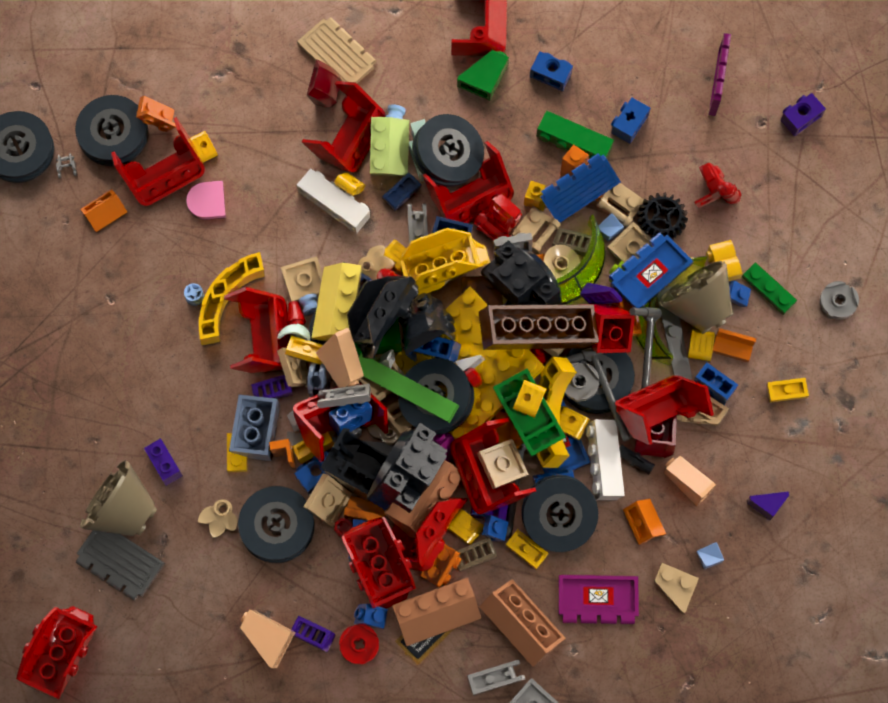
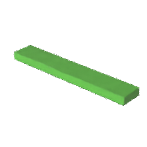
M362 353L360 354L359 361L364 378L444 421L451 422L459 408L458 404L373 359L363 358Z

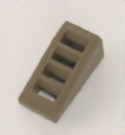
M558 228L552 245H566L578 255L587 258L595 237ZM562 234L565 235L563 243L559 242ZM571 237V238H572L571 243H570V244H566L568 238ZM575 240H579L578 245L574 246ZM583 242L586 243L585 248L581 247Z
M490 537L458 550V552L464 554L467 564L464 565L461 560L458 569L463 571L497 558ZM483 546H487L488 555L485 554ZM479 548L481 558H478L475 549ZM469 551L472 552V555H473V558H474V561H472V562H471L470 557H469V555H468V552H469Z

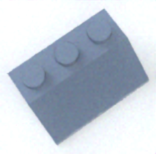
M248 395L238 396L229 448L230 452L251 459L271 461L272 452L269 442L275 441L280 404L277 399Z

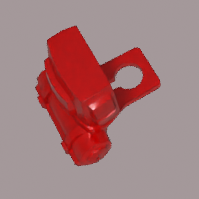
M707 163L699 167L710 193L694 202L698 208L721 198L731 205L740 202L742 193L740 190H737L735 184L733 185L723 180L725 176L718 165Z
M501 194L491 200L488 206V213L482 212L478 214L473 223L478 231H482L493 241V244L494 240L499 237H511L510 231L519 223L522 216L521 210Z

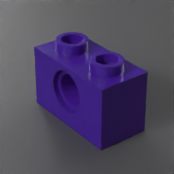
M810 93L808 96L803 95L797 100V104L794 106L789 105L782 112L783 115L780 121L794 137L820 119L826 110L813 93ZM802 111L806 115H800L798 112Z
M161 438L144 448L166 486L183 476Z

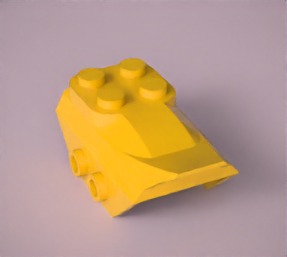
M450 228L439 230L411 241L399 258L403 275L410 276L416 281L419 291L418 295L438 290L445 285L447 280L490 263L485 245L476 242L470 232Z

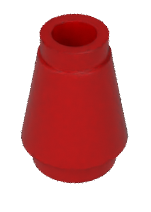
M298 301L288 303L287 325L300 324L305 327L306 320L300 303Z

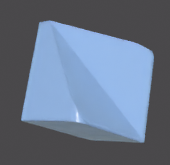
M611 213L597 227V230L609 242L623 231L624 226Z
M717 542L696 551L704 569L724 561Z

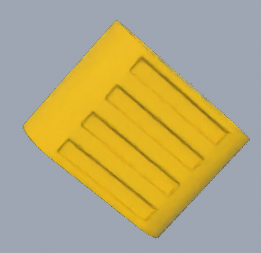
M206 131L190 138L203 163L218 156Z
M348 172L338 175L334 181L335 185L352 196L360 194L366 186Z
M394 239L385 248L384 256L395 262V266L392 269L401 275L403 271L399 258L406 248Z
M692 329L687 358L711 361L715 332L708 331L702 334L700 330Z
M524 380L513 409L535 418L546 388Z
M562 406L560 410L561 429L564 434L580 440L590 419Z
M460 509L451 521L448 531L467 545H472L483 530L484 525Z

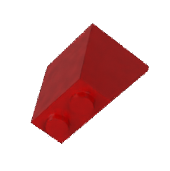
M579 304L594 305L599 339L597 344L591 346L594 352H631L634 315H630L628 311L614 304Z

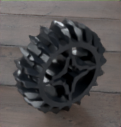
M666 192L663 193V196H660L659 193H656L655 197L650 195L648 200L644 199L643 205L639 206L640 211L637 212V217L639 218L637 223L641 225L640 228L642 230H646L645 234L651 235V238L661 233L664 237L668 235L674 240L676 239V234L680 236L682 230H685V223L688 221V218L685 217L687 216V210H683L685 205L679 204V198L673 200V194L670 198L667 197ZM653 208L654 216L649 220L647 213ZM673 215H676L677 223L672 227L670 219Z

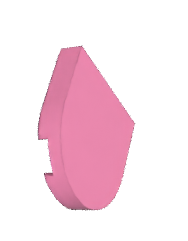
M223 181L203 182L190 189L186 202L189 211L199 219L226 218Z

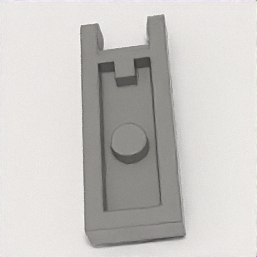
M408 204L409 244L413 240L428 235L426 204H422L423 211H412V205Z
M370 384L321 390L318 392L320 400L317 401V406L325 408L368 402L371 396Z
M515 660L467 675L473 696L525 680L524 675L516 677L513 666L519 665L520 661Z

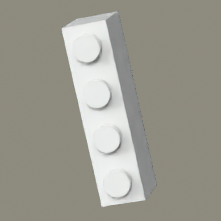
M310 168L297 184V190L301 195L356 234L370 218V210L366 204L358 203L352 195L340 190V187L335 185L333 181L329 182L326 180L325 176L319 171L315 172Z
M595 419L586 427V436L589 440L588 454L591 458L590 473L593 476L592 492L595 495V500H618L625 496L617 424L615 420Z

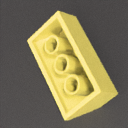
M338 263L324 267L312 339L328 341L335 333L349 328L347 313L359 293L362 275L361 265Z

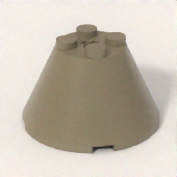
M725 261L711 263L687 276L689 280L682 285L675 284L659 299V303L663 308L700 330L702 334L708 332L713 326H716V328L726 323L725 319L734 314Z
M124 460L117 466L119 470L115 475L110 473L96 492L85 511L88 513L86 520H81V528L128 536L141 535L146 528L145 522L148 517L151 519L156 513L157 508L154 507V501L131 464Z

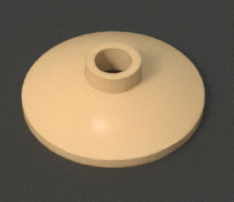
M555 245L545 253L543 262L558 281L570 278L580 269V259L577 253L566 245ZM557 263H561V264H562V268L559 267V266L557 265Z

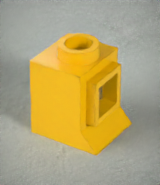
M531 180L524 197V205L531 208L535 206L539 210L544 211L546 205L540 196L543 195L541 191L546 188V185Z

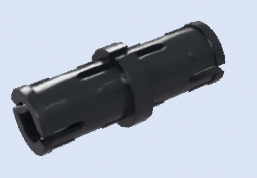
M623 444L619 447L620 457L628 461L630 466H636L648 475L651 473L655 464L640 456L639 452L635 453Z

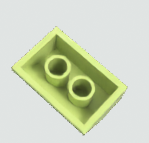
M371 117V175L405 176L408 173L410 120L392 117Z

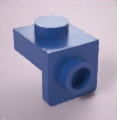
M735 280L729 281L731 302L740 307H747L751 289Z
M486 515L482 535L490 537L491 541H505L508 521L492 515Z
M368 603L358 604L354 612V624H365L374 628L384 629L388 609L382 607L372 608L371 604Z

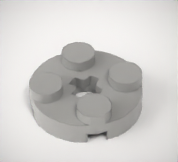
M842 281L828 284L820 295L821 309L830 319L842 320L849 318L856 311L859 304L857 291ZM837 296L844 300L841 305L835 302Z
M572 363L577 373L568 384L564 394L575 402L586 401L596 394L599 386V375L590 364ZM577 377L585 380L583 386L575 384Z

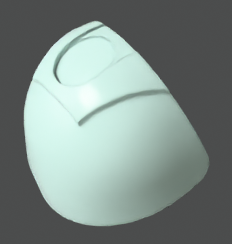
M291 324L284 327L277 336L280 339L284 335L294 334L298 338L311 341L309 330L300 324Z

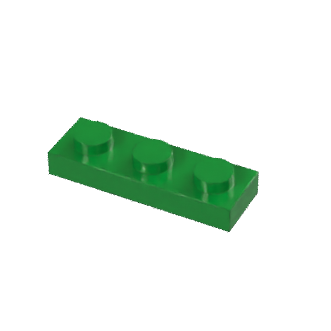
M756 262L742 275V278L783 315L797 302L796 298Z

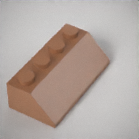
M444 460L430 486L420 496L410 513L392 503L384 514L408 537L416 538V532L436 502L449 500L462 479L458 469L453 464Z
M468 578L392 605L406 646L481 619Z
M513 579L494 591L479 606L533 667L566 639Z

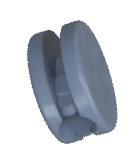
M313 362L310 364L307 380L310 397L317 395L321 390L330 389L331 375L324 364L320 366Z

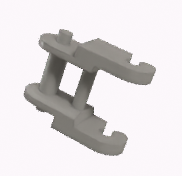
M71 153L67 157H60L58 155V159H56L58 161L56 163L58 178H61L62 168L69 166L73 168L74 176H77L76 163ZM70 160V164L62 165L61 161Z

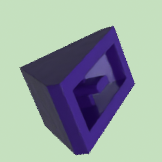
M789 491L753 495L747 499V503L764 517L771 520L789 497Z

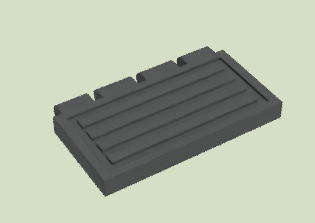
M92 531L78 550L77 554L79 557L76 560V563L86 570L93 564L94 566L90 572L103 581L110 575L106 583L118 591H121L126 586L123 594L133 601L139 595L143 597L165 565L163 561L123 535Z

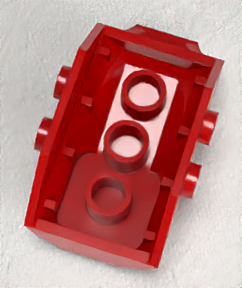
M454 497L446 501L436 502L416 532V538L408 537L396 524L391 530L396 540L400 539L405 549L402 551L404 558H409L413 567L410 570L425 571L432 568L435 559L444 549L445 541L443 537L451 521L468 498Z
M385 517L368 520L351 528L342 535V541L351 559L348 564L352 573L357 572L359 579L356 582L360 591L365 590L372 608L381 606L387 609L406 600L409 592L416 589L409 570L413 568L408 557L404 558L402 551L405 550L400 539L396 540Z
M74 606L66 609L54 607L42 619L40 625L37 624L32 632V640L24 646L16 679L49 697L60 699L71 676L74 677L76 675L80 659H84L89 648L87 646L98 627L94 625V615Z

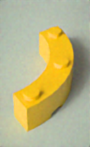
M260 252L239 259L238 262L224 269L210 285L202 301L199 317L201 345L220 342V320L223 310L229 301L224 299V295L240 289L255 279L265 277Z
M552 357L540 374L539 386L546 388L543 397L560 425L562 399L568 384L577 372L568 358ZM563 439L537 453L543 468H558L570 456Z

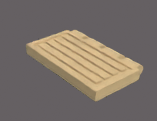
M331 17L328 20L323 18L297 41V45L314 61L318 59L332 67L344 82H360L374 69L373 65L376 63V60L368 52H365V49L356 40L351 42L353 38L343 28L339 29L340 25Z

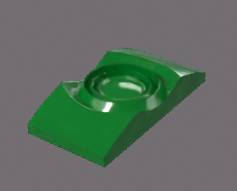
M527 368L494 386L493 389L532 457L566 438L544 397L535 418L513 409L524 380L536 384Z

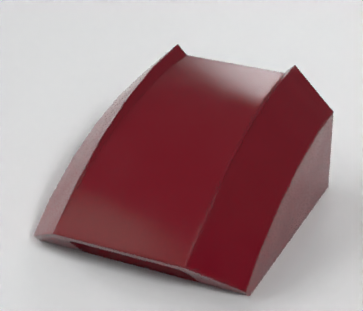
M316 59L306 95L314 105L329 108L337 103L336 99L339 88L335 85V82L342 81V79L332 67Z
M677 415L650 427L653 444L648 445L635 439V451L639 452L641 456L648 455L667 458L674 455Z

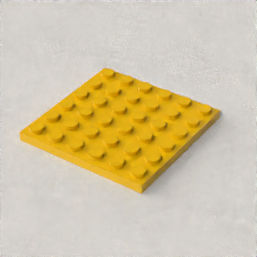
M471 286L446 308L447 313H450L455 322L453 325L456 331L454 332L455 340L453 341L461 344L457 360L477 355L485 358L483 362L474 368L481 375L482 384L474 388V404L471 413L462 425L448 432L455 440L481 424L490 421L503 409L493 389L494 386L527 368L533 379H535L545 368L529 349L483 350L479 311L488 305ZM446 334L439 336L451 340ZM402 350V352L395 356L394 362L406 375L417 363L434 357L416 352L417 361L414 362ZM438 385L446 393L444 395L447 397L448 391L446 386Z

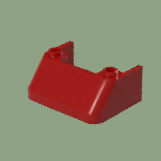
M485 0V26L473 28L470 32V39H452L451 55L485 56L491 50L505 53L507 0Z
M336 81L335 85L345 94L342 101V110L348 115L332 144L327 141L303 139L302 143L319 159L346 172H356L371 148V117H386V114L356 82Z
M177 117L173 118L177 131L180 134L173 141L176 153L144 170L140 163L134 161L123 165L116 152L111 153L115 168L141 205L148 206L200 178L205 172L204 164L192 140Z
M488 141L484 143L490 158L483 161L479 169L481 177L452 193L449 192L447 187L437 185L426 173L422 175L430 196L443 218L469 223L475 220L478 214L482 212L488 213V206L495 196L502 194L509 200L513 198L514 190L501 154Z
M244 287L224 295L225 300L238 302L239 313L244 318L250 319L253 354H248L244 357V360L230 365V369L248 373L283 370L277 351L281 348H287L290 334L284 335L280 339L277 336L284 327L288 326V310L285 299L280 295L249 287Z
M678 375L667 377L615 402L616 410L631 436L648 445L653 444L650 427L679 414L686 418L694 417L698 412L709 416L714 415L708 386Z
M371 393L370 401L368 402L372 406V420L361 427L376 424L384 434H387V408ZM317 394L296 403L293 406V415L305 445L320 462H323L324 437L322 434L333 430L329 425V412L339 406L319 408L317 401L320 398Z
M508 418L487 421L457 438L451 444L452 456L473 510L477 514L488 513L517 502L536 492L535 488L520 491L515 483H508L492 489L477 455L479 451L499 443V435L496 428L509 422Z

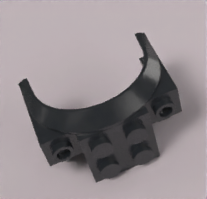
M509 240L494 251L495 259L480 270L481 275L512 305H562L560 286L548 266L533 252L517 248Z
M419 423L414 430L403 432L378 472L367 494V499L384 511L392 503H395L410 513L420 496L430 486L447 457L445 455L447 450L432 441L436 433L422 423Z
M343 428L320 470L336 478L335 481L348 491L369 502L367 494L388 455L354 436L348 428Z

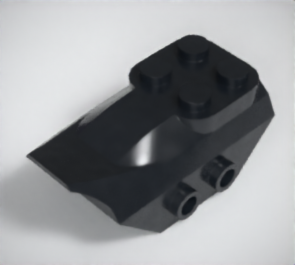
M387 276L367 281L363 285L347 313L349 330L351 331L354 343L359 346L363 358L374 360L384 335L397 318L403 317L408 313L409 305L419 292L418 285H416V281L412 277Z
M429 293L418 295L416 300L412 301L409 305L408 313L398 318L403 328L404 339H402V342L405 346L403 350L406 356L414 362L417 361V355L414 350L440 335L446 334L451 340H455L454 332L456 329L453 325L455 322L450 313H447L442 301L432 297Z

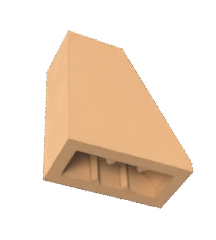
M349 328L335 333L316 352L339 388L359 385L358 381L364 376Z
M681 456L676 460L674 458L670 459L665 465L667 468L664 474L696 506L707 498L716 486L713 481Z
M249 609L241 619L242 625L240 628L267 665L271 668H278L296 632L255 610Z

